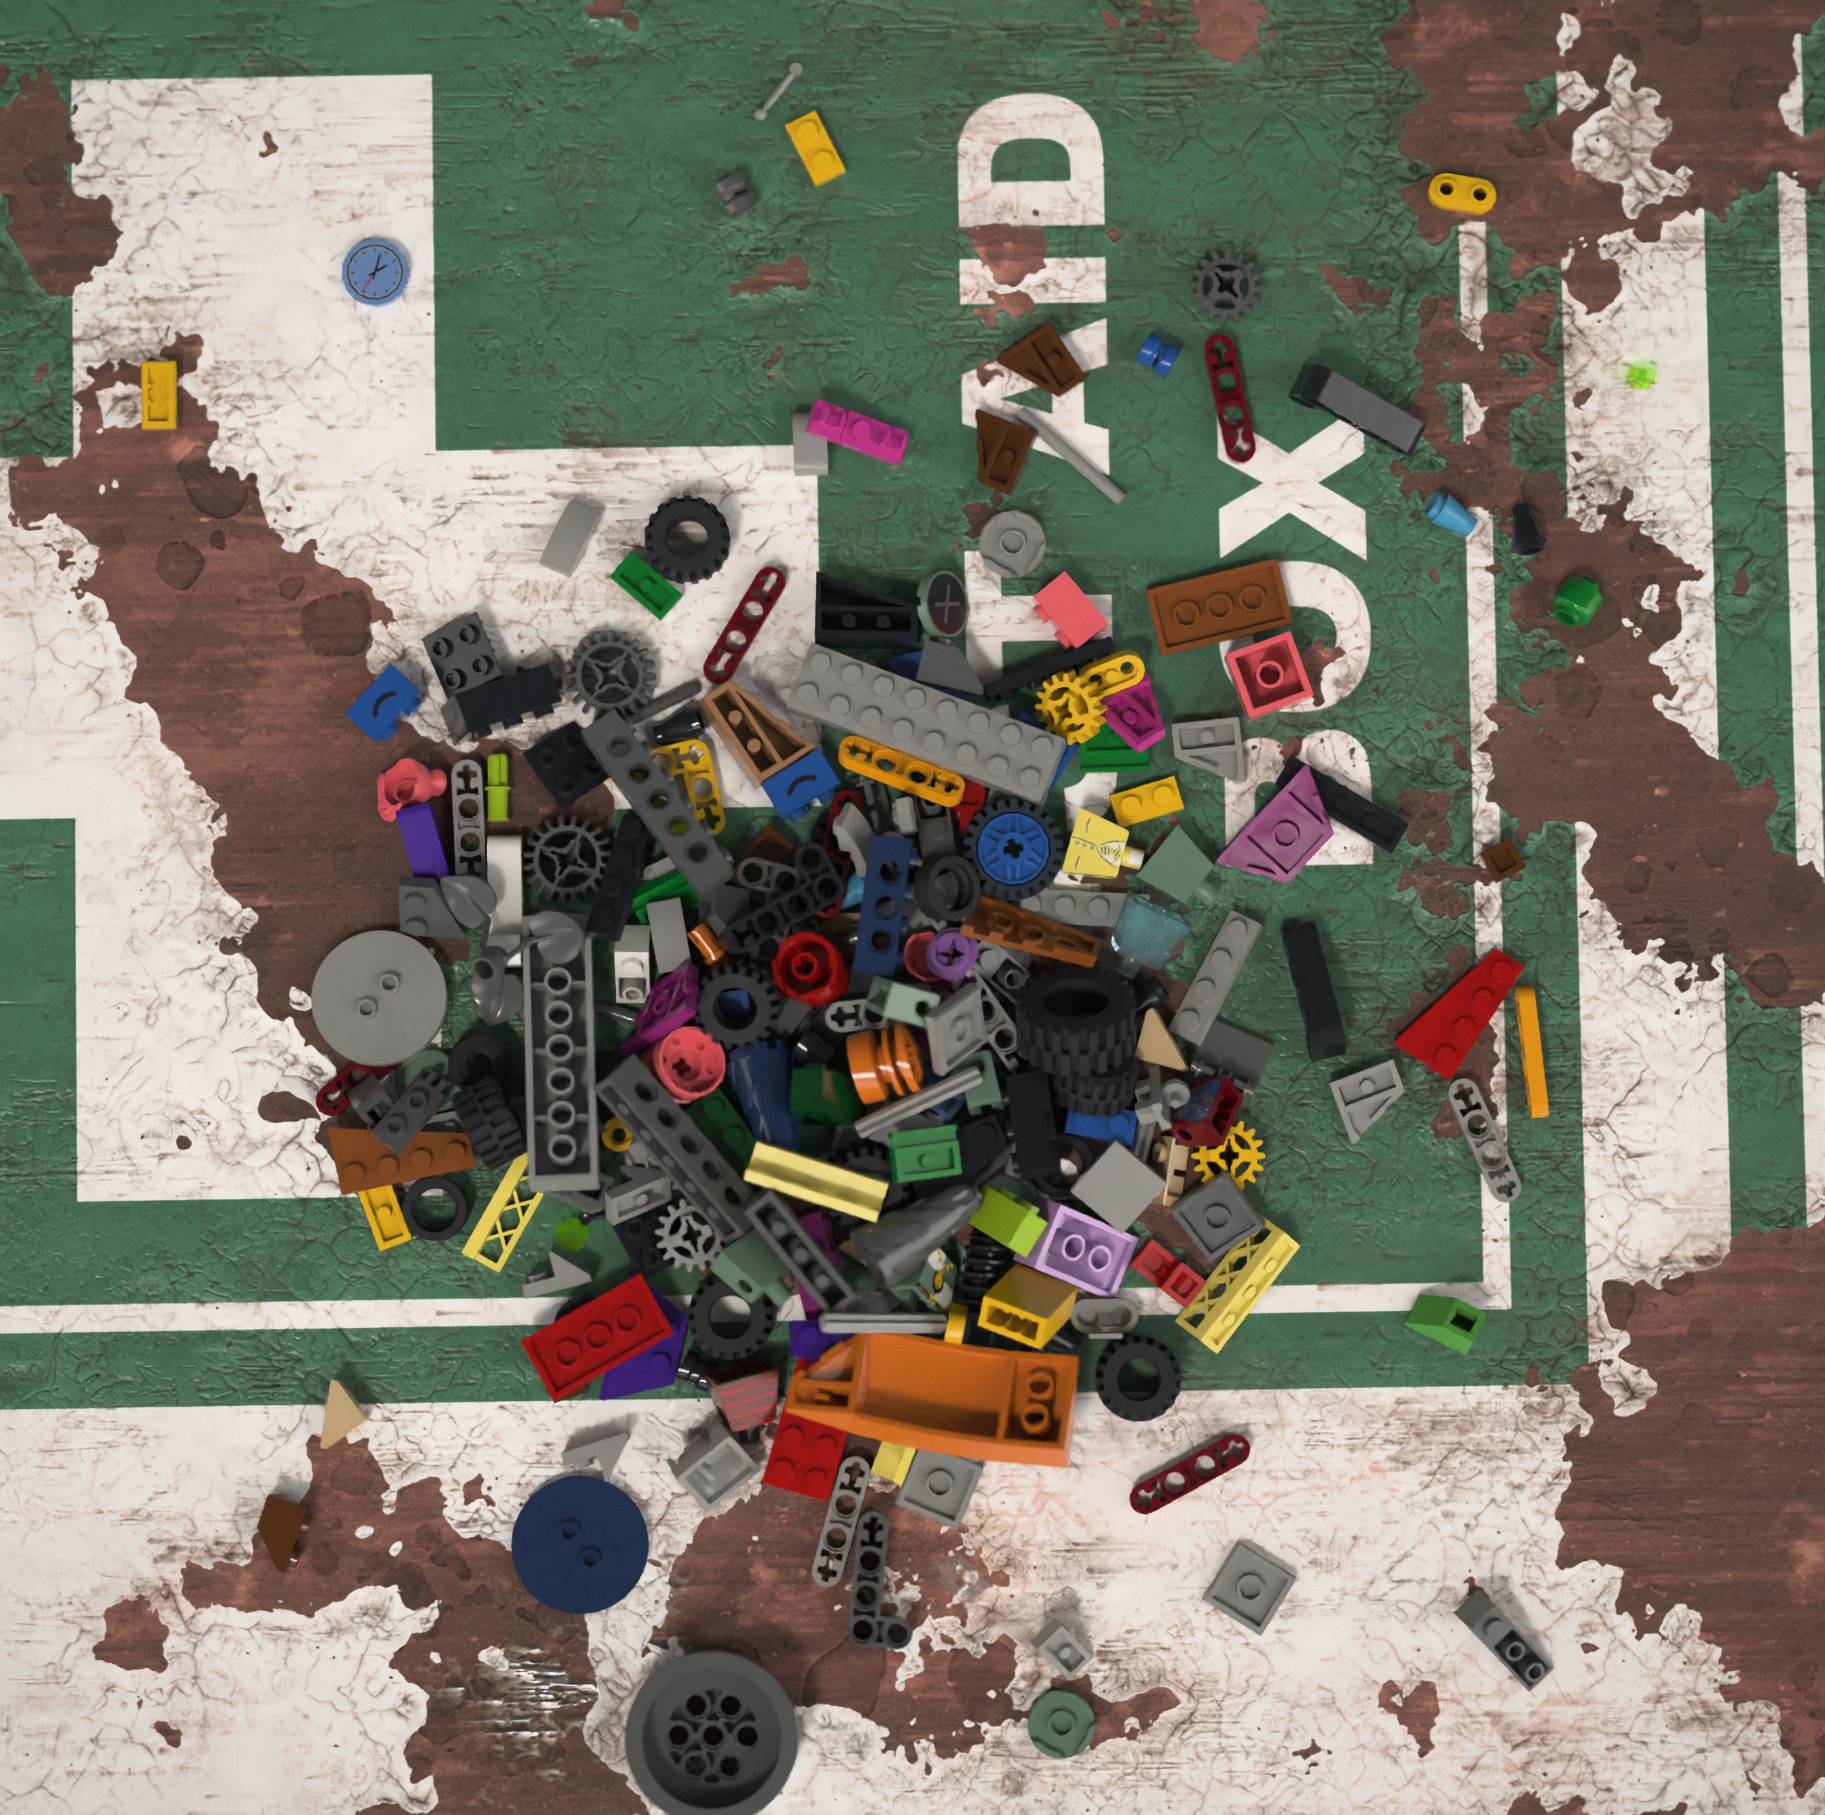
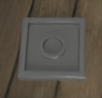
M1226 1169L1170 1205L1169 1209L1208 1262H1211L1265 1227L1264 1219Z

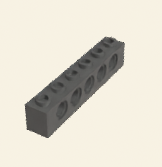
M613 709L581 731L583 741L701 900L734 877L731 867L734 864V860L723 846L718 849L711 840L715 835L704 820L698 822L692 812L695 811V808L684 793L679 796L672 786L676 783L665 767L659 769L654 763L653 759L656 758V755L646 741L640 743L634 736L637 730L628 716L620 717L617 711ZM619 744H626L630 747L628 752L623 755L614 754L612 751ZM639 770L649 772V776L643 781L633 780V774ZM663 796L669 799L664 807L656 808L651 805L656 797ZM676 823L688 825V829L682 834L671 832L672 826ZM697 849H703L708 852L707 857L701 861L691 859L690 855Z
M632 1054L617 1064L593 1087V1090L726 1244L745 1234L753 1223L744 1213L743 1204L756 1193L750 1190L738 1176L735 1168L726 1162L716 1150L714 1144L701 1133L693 1123L692 1118L683 1112L671 1098L668 1090L659 1084L642 1061Z

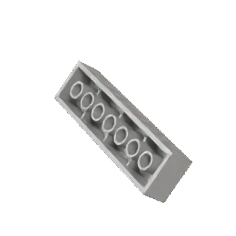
M812 642L786 703L791 713L851 736H859L956 773L961 778L1019 800L1032 802L1041 808L1067 746L1065 739Z
M590 913L569 914L585 931ZM534 915L522 916V943L534 937L529 926V922ZM586 933L580 952L573 960L567 963L556 964L546 960L539 953L537 943L523 950L528 1183L531 1192L600 1189L597 1093L593 1090V1087L597 1084L593 939L588 938Z

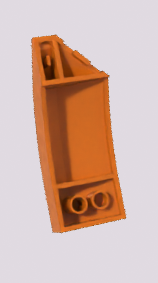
M857 1333L845 1343L841 1341L819 1357L820 1361L806 1371L800 1370L790 1379L785 1407L786 1412L847 1432L896 1445L965 1458L1050 1467H1069L1074 1431L1079 1367L1078 1356L1010 1351L966 1344L960 1345L909 1333Z

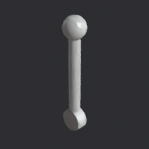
M792 63L790 65V73L766 103L755 110L754 116L757 120H764L767 117L769 108L793 78L801 76L803 72L801 64Z

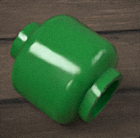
M1573 576L1566 579L1552 600L1555 617L1569 627L1588 624L1603 602L1602 595L1598 590L1599 585L1587 576L1582 578Z

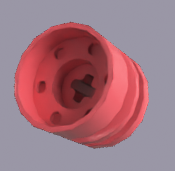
M683 1026L668 1033L661 1040L650 1044L640 1058V1061L647 1066L649 1072L659 1084L668 1090L671 1098L680 1108L712 1092L722 1081L726 1069L725 1054L720 1043L715 1044L712 1042L713 1035L711 1033L704 1035L701 1028L696 1026Z

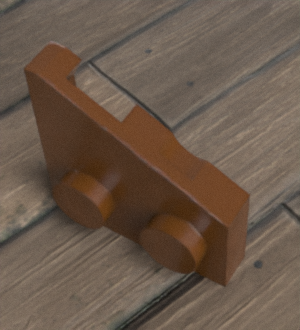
M1050 322L996 358V361L1002 366L1059 398L1088 379Z
M976 409L979 483L1012 496L1038 434L1033 430Z

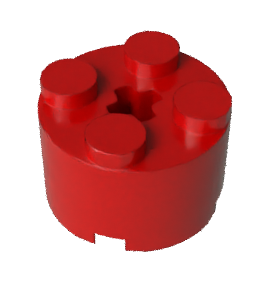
M800 932L791 935L779 946L780 950L772 962V975L777 987L787 996L805 1006L821 1007L832 1003L847 991L850 974L847 957L837 945L818 934Z

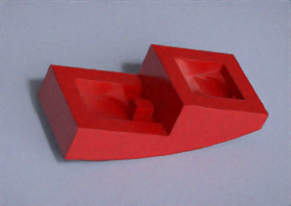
M1148 1237L1128 1263L1185 1309L1207 1283V1281L1150 1237Z

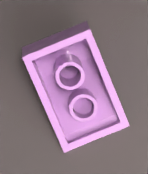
M1039 1196L1035 1207L1040 1209L1037 1216L1048 1224L1028 1257L1025 1258L1016 1252L1013 1260L1103 1298L1114 1299L1139 1238L1126 1232L1121 1234L1110 1225Z

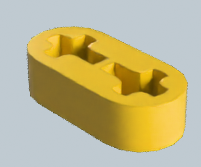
M951 1302L944 1341L961 1345L968 1305Z

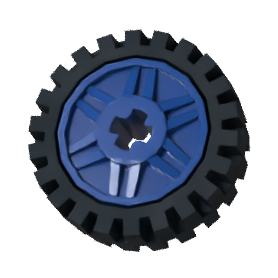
M1000 800L983 808L970 821L962 841V858L966 859L975 868L980 881V890L1001 900H1023L1040 893L1054 880L1062 863L1063 840L1054 819L1040 806L1026 800ZM1008 841H1013L1014 846H1021L1022 851L1017 853L1018 858L1013 859L1011 854L1004 853L1003 849L1007 848Z

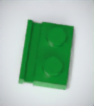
M1107 723L1099 727L1100 732L1080 744L1081 774L1149 772L1148 748L1137 753Z
M674 868L638 887L632 908L641 925H650L646 906L647 902L680 896L684 917L698 910L699 904L696 893L679 870Z
M950 1124L888 1133L891 1143L889 1150L893 1183L962 1174L959 1142L956 1140L955 1133L957 1125Z

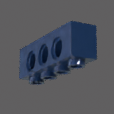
M879 835L870 836L853 972L894 977V971H901L904 950H897L899 936L906 937L908 916H902L903 903H910L913 882H907L906 880L908 868L915 869L917 848L911 847L912 840ZM885 863H894L899 867L900 876L896 881L887 882L882 879L880 869ZM886 896L894 900L896 908L893 914L882 916L876 911L875 904L879 898ZM882 930L890 935L891 944L887 949L877 950L872 946L871 936L876 931Z

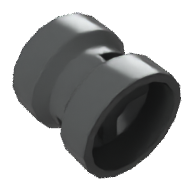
M741 172L724 178L712 187L716 197L722 199L724 203L723 210L728 219L747 212L757 204L753 193L747 191L745 187L746 180Z

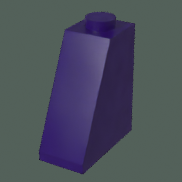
M428 802L395 811L414 877L434 878L441 887L440 879L445 875L452 874L435 808Z

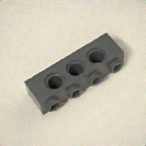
M765 1186L743 1204L746 1216L824 1312H839L857 1298L855 1287L775 1189Z

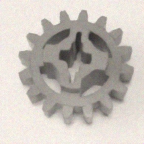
M681 1198L679 1200L680 1208L676 1209L670 1204L667 1209L671 1215L669 1217L664 1215L659 1217V1220L665 1226L655 1230V1234L663 1236V1240L659 1241L656 1245L657 1248H667L668 1251L663 1258L667 1260L673 1256L676 1259L674 1262L676 1269L683 1262L686 1263L687 1272L692 1271L694 1264H698L703 1271L706 1269L705 1261L709 1259L713 1263L717 1258L715 1255L716 1251L721 1253L726 1248L721 1245L723 1239L708 1222L703 1223L695 1219L693 1212H698V1210L692 1204L687 1205L686 1200ZM680 1215L682 1223L680 1230L670 1234L673 1221ZM688 1220L694 1230H701L702 1232L697 1238L698 1249L691 1238L685 1239L684 1234L688 1231ZM716 1234L713 1247L705 1253L703 1245L705 1239ZM683 1246L689 1249L693 1257L679 1253L674 1247Z

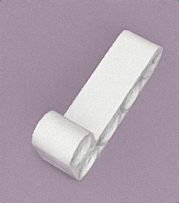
M488 835L487 882L495 891L497 907L492 913L488 914L491 918V926L486 946H499L508 953L522 944V916H524L522 835ZM523 951L511 958L505 968L523 967Z

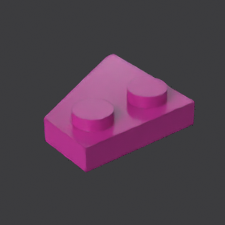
M1144 673L1143 678L1136 685L1110 694L1100 700V704L1108 706V710L1100 715L1106 719V723L1137 753L1165 737V727L1162 717L1158 713L1157 700L1153 696L1150 686L1151 680L1147 673Z

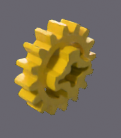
M1070 670L1065 674L1063 671H1060L1042 683L1044 688L1036 693L1042 701L1035 704V708L1043 712V715L1037 719L1039 722H1047L1046 732L1049 733L1054 730L1056 736L1066 737L1068 745H1072L1077 741L1082 744L1100 732L1099 727L1106 723V719L1100 714L1107 711L1108 706L1100 704V700L1105 697V694L1096 693L1095 689L1098 685L1096 681L1088 684L1086 673L1076 677L1075 670ZM1061 687H1069L1068 691L1065 689L1059 691L1058 689ZM1074 724H1084L1083 727H1074Z
M1240 1121L1236 1127L1231 1126L1224 1145L1218 1146L1215 1150H1206L1207 1146H1196L1200 1148L1199 1152L1191 1154V1158L1198 1159L1200 1163L1193 1168L1194 1172L1203 1170L1205 1173L1201 1179L1202 1183L1216 1176L1209 1169L1206 1162H1214L1221 1169V1172L1225 1169L1228 1172L1225 1160L1219 1159V1153L1224 1152L1226 1149L1227 1139L1229 1140L1231 1152L1237 1153V1159L1231 1160V1166H1229L1228 1173L1241 1190L1245 1189L1243 1182L1245 1179L1251 1183L1256 1181L1252 1172L1263 1171V1167L1257 1164V1159L1265 1158L1266 1154L1257 1152V1147L1263 1144V1141H1253L1251 1137L1256 1131L1254 1128L1245 1132L1243 1131L1244 1122ZM1234 1134L1242 1137L1250 1150L1242 1149L1236 1144ZM1241 1162H1250L1247 1170L1235 1178V1169Z

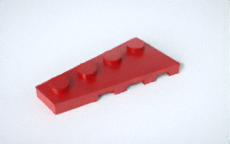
M1497 948L1494 949L1392 1044L1450 1081L1515 983L1524 966Z

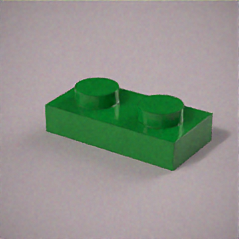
M632 551L609 576L610 579L661 622L684 597L683 594Z

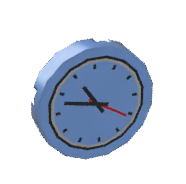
M369 239L358 243L348 252L342 264V279L347 292L355 301L367 306L383 307L394 303L403 295L407 287L410 269L404 254L396 245L385 240Z

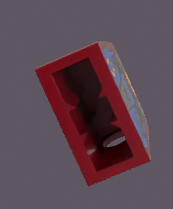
M1221 1075L1190 1085L1189 1101L1178 1108L1171 1107L1172 1128L1167 1130H1170L1181 1145L1185 1147L1224 1145L1244 1098L1227 1075Z

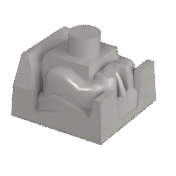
M716 1417L712 1419L709 1429L704 1433L696 1432L688 1438L687 1446L683 1448L684 1452L679 1455L677 1463L670 1457L666 1460L677 1481L707 1512L762 1470L739 1441Z

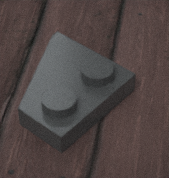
M400 876L399 915L401 934L454 939L466 938L467 926L459 923L452 914L442 894V889L434 878Z

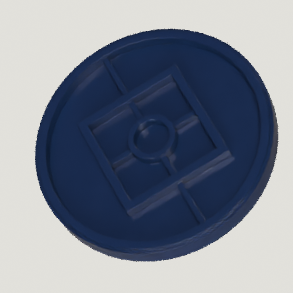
M590 1476L562 1478L537 1491L521 1509L512 1533V1558L516 1572L525 1588L544 1605L569 1614L595 1613L621 1601L640 1580L649 1553L648 1530L644 1517L636 1503L616 1485Z

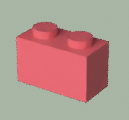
M1066 571L1033 596V602L1036 604L1032 608L1044 624L1048 621L1052 623L1057 629L1054 636L1066 650L1070 647L1076 650L1085 646L1108 626L1105 618Z

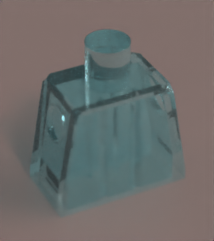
M1128 891L1111 938V943L1116 952L1122 955L1116 970L1123 976L1134 979L1141 964L1154 970L1161 969L1191 930V926L1185 916Z

